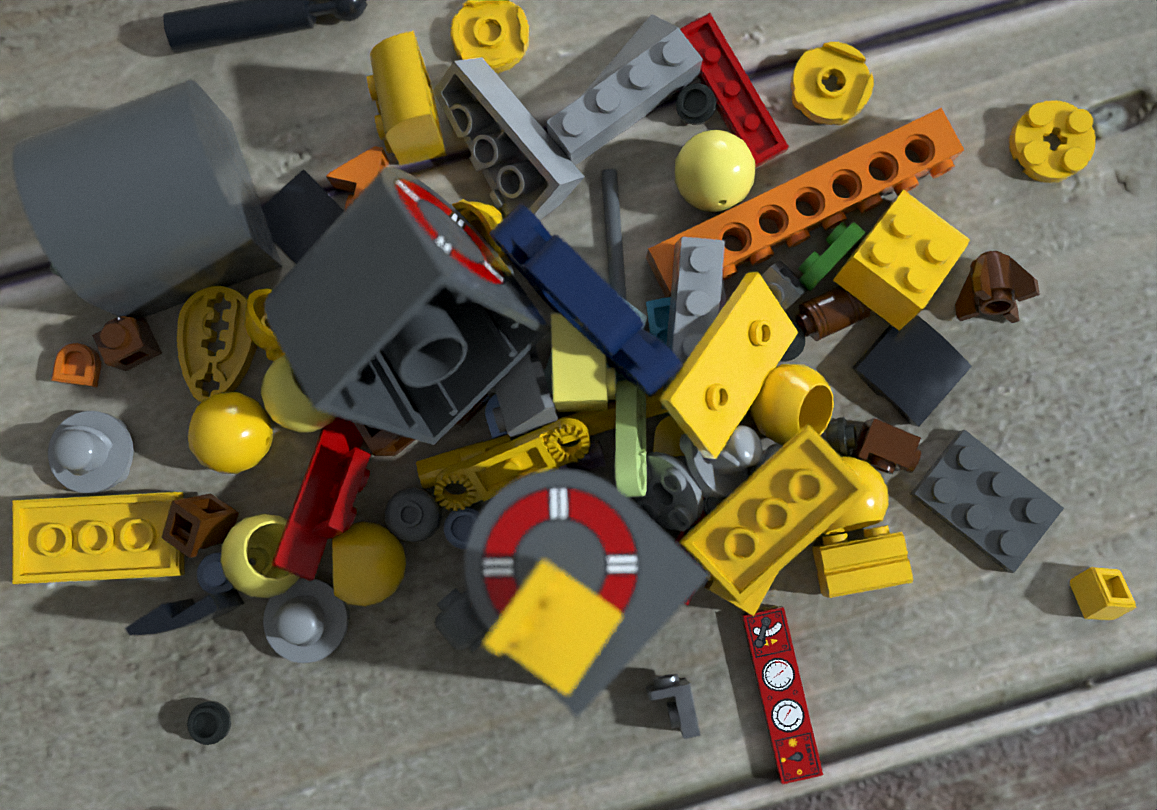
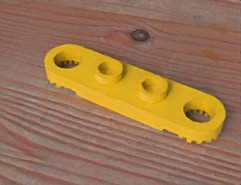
M563 418L444 469L438 474L435 481V499L439 501L441 507L444 505L448 510L450 508H453V511H457L459 508L464 510L466 506L469 507L480 500L486 501L493 498L502 489L520 478L542 471L559 470L560 466L572 461L577 462L579 458H584V455L589 451L590 436L588 428L577 419ZM565 432H568V434L573 432V435L577 434V437L580 438L578 444L572 447L561 446L557 440L561 437V434L565 435ZM452 481L454 483L459 481L460 485L463 483V486L466 487V491L462 494L454 495L447 492L444 486L446 487L447 483L451 484Z

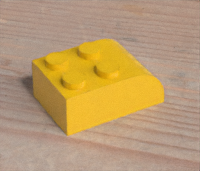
M414 31L400 33L382 40L370 51L373 75L367 76V84L372 101H376L379 115H375L376 128L380 140H384L387 153H394L400 165L447 156L432 83Z
M903 189L881 215L833 281L900 331L924 309L967 247L970 239Z

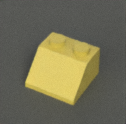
M551 314L553 401L557 412L608 411L607 400H616L615 368H606V356L561 314Z

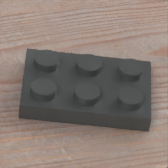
M961 430L957 433L910 493V495L1008 573H1015L1064 509V507L966 430Z

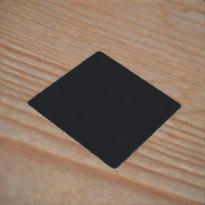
M305 170L300 171L262 207L273 241L295 264L344 212Z

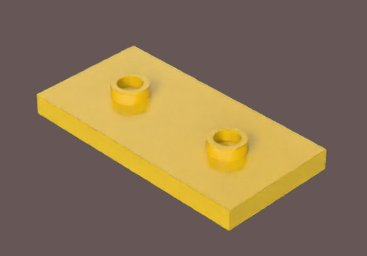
M751 272L745 275L659 399L704 458L716 459L764 386L765 381L798 334V331L759 272Z
M807 424L682 537L680 543L728 594L741 605L871 489L829 444Z
M183 492L12 500V584L185 575L184 554L161 538L172 500L183 499Z

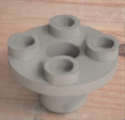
M98 411L79 412L65 419L54 431L48 447V461L56 479L65 487L80 493L103 492L126 480L134 455L133 441L126 424L112 415Z
M740 426L734 430L716 459L704 458L686 433L681 435L680 449L686 456L691 474L700 486L702 496L705 498L713 496L724 500L751 476L747 474L749 467L756 465L762 457V444L758 435L746 426Z
M661 452L647 453L646 494L634 497L636 506L656 524L670 530L685 531L699 519L703 511L702 492L691 474L686 456L674 458Z
M301 578L285 593L269 599L263 618L264 632L271 647L285 659L298 663H311L327 657L340 646L347 633L350 611L345 602L334 596V588L331 584L316 578L312 581Z

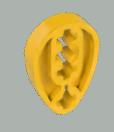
M211 286L197 291L184 303L178 317L177 350L180 367L192 396L200 402L209 398V392L203 390L202 385L203 382H210L212 375L213 380L220 383L219 390H212L210 397L221 392H234L247 373L257 349V345L249 338L243 325L247 298L228 287ZM224 297L226 301L231 303L230 309L222 311V320L229 323L228 330L220 331L219 340L225 343V348L217 350L215 356L214 352L208 349L209 342L213 343L217 340V332L211 329V324L217 323L220 320V312L214 309V304L221 303Z

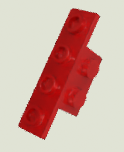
M336 416L332 423L322 428L272 561L274 567L309 581L314 580L327 541L344 531H348L357 512V509L353 507L357 493L364 489L370 476V470L366 467L371 454L360 449L363 437L352 420Z

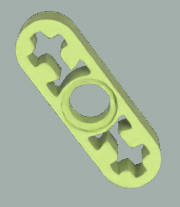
M628 380L618 381L616 385L617 489L625 496L638 497L644 496L647 488L646 396L644 392Z

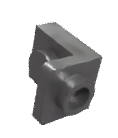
M781 260L770 266L761 276L784 311L807 290L798 281L799 278Z
M668 674L654 678V685L646 686L649 701L673 696L674 701L667 703L672 729L679 727L683 739L701 736L691 686L686 678L679 680L678 674Z

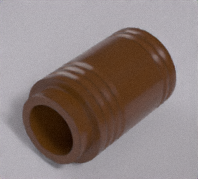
M838 286L805 303H801L799 305V314L796 315V322L804 332L805 337L810 336L813 340L819 341L826 336L868 318L873 310L843 287Z

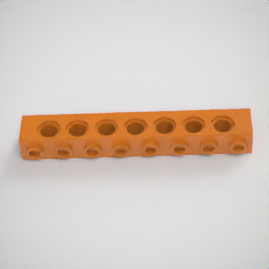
M941 107L648 248L646 259L665 297H671L675 243L681 237L722 240L726 236H735L741 241L743 248L740 251L734 252L724 246L722 276L723 281L738 273L736 267L748 261H751L753 266L760 264L774 255L773 249L785 243L789 248L795 247L811 237L809 232L823 226L825 231L830 230L841 222L846 221L847 217L845 214L856 209H859L861 213H865L883 202L881 197L893 191L898 196L903 189L908 192L918 186V179L928 174L934 179L949 172L955 167L953 161L964 151V148ZM905 150L916 152L920 158V163L910 161L905 154ZM869 167L879 168L884 173L885 180L879 181L874 179L870 175ZM840 184L845 186L849 191V198L838 197L834 193L832 185ZM804 201L809 203L814 210V215H802L796 208V202ZM765 218L773 220L778 226V232L774 234L764 232L759 225V220Z

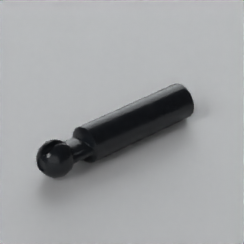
M233 0L164 13L163 24L169 45L173 52L178 54L313 29L316 17L321 15L333 14L340 20L354 21L365 11L367 1Z

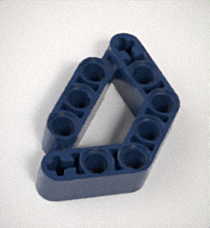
M520 203L489 233L490 237L537 294L557 314H561L606 356V364L615 368L618 374L646 395L652 397L683 366L679 358L667 345L642 329L645 323L637 312L557 234L552 236L541 221L524 204Z

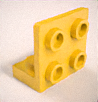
M544 558L483 644L499 656L505 651L565 695H569L622 619V614Z

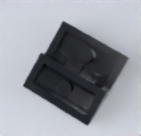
M916 315L900 331L890 324L852 369L876 395L885 397L909 424L919 427L972 366L941 334Z
M237 590L209 594L197 603H195L193 598L164 603L125 627V630L129 636H144L168 632L218 618L245 603Z

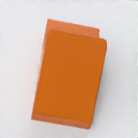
M374 146L327 174L326 178L333 187L354 192V195L350 194L348 196L344 211L383 168L388 167L390 160L382 147Z

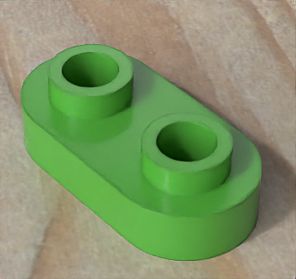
M854 221L849 227L841 222L825 239L831 246L821 256L814 251L798 268L803 273L798 281L811 291L866 232Z

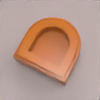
M80 343L64 346L55 358L51 381L97 388L101 370L99 354L93 348Z

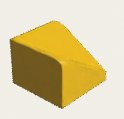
M1090 567L1070 580L1071 589L1084 619L1115 620L1137 608L1119 569Z

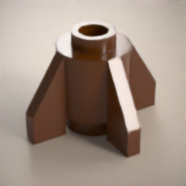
M999 251L982 253L971 263L970 272L955 303L957 319L964 321L979 316L980 306V311L984 314H1003V317L1011 323L1018 322L1020 319L1016 299L1021 302L1039 296L1038 280L1009 255Z

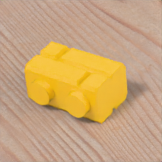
M888 525L863 529L864 537L848 540L847 533L822 537L823 545L813 546L812 548L822 596L832 598L913 583L904 534L902 532H889Z

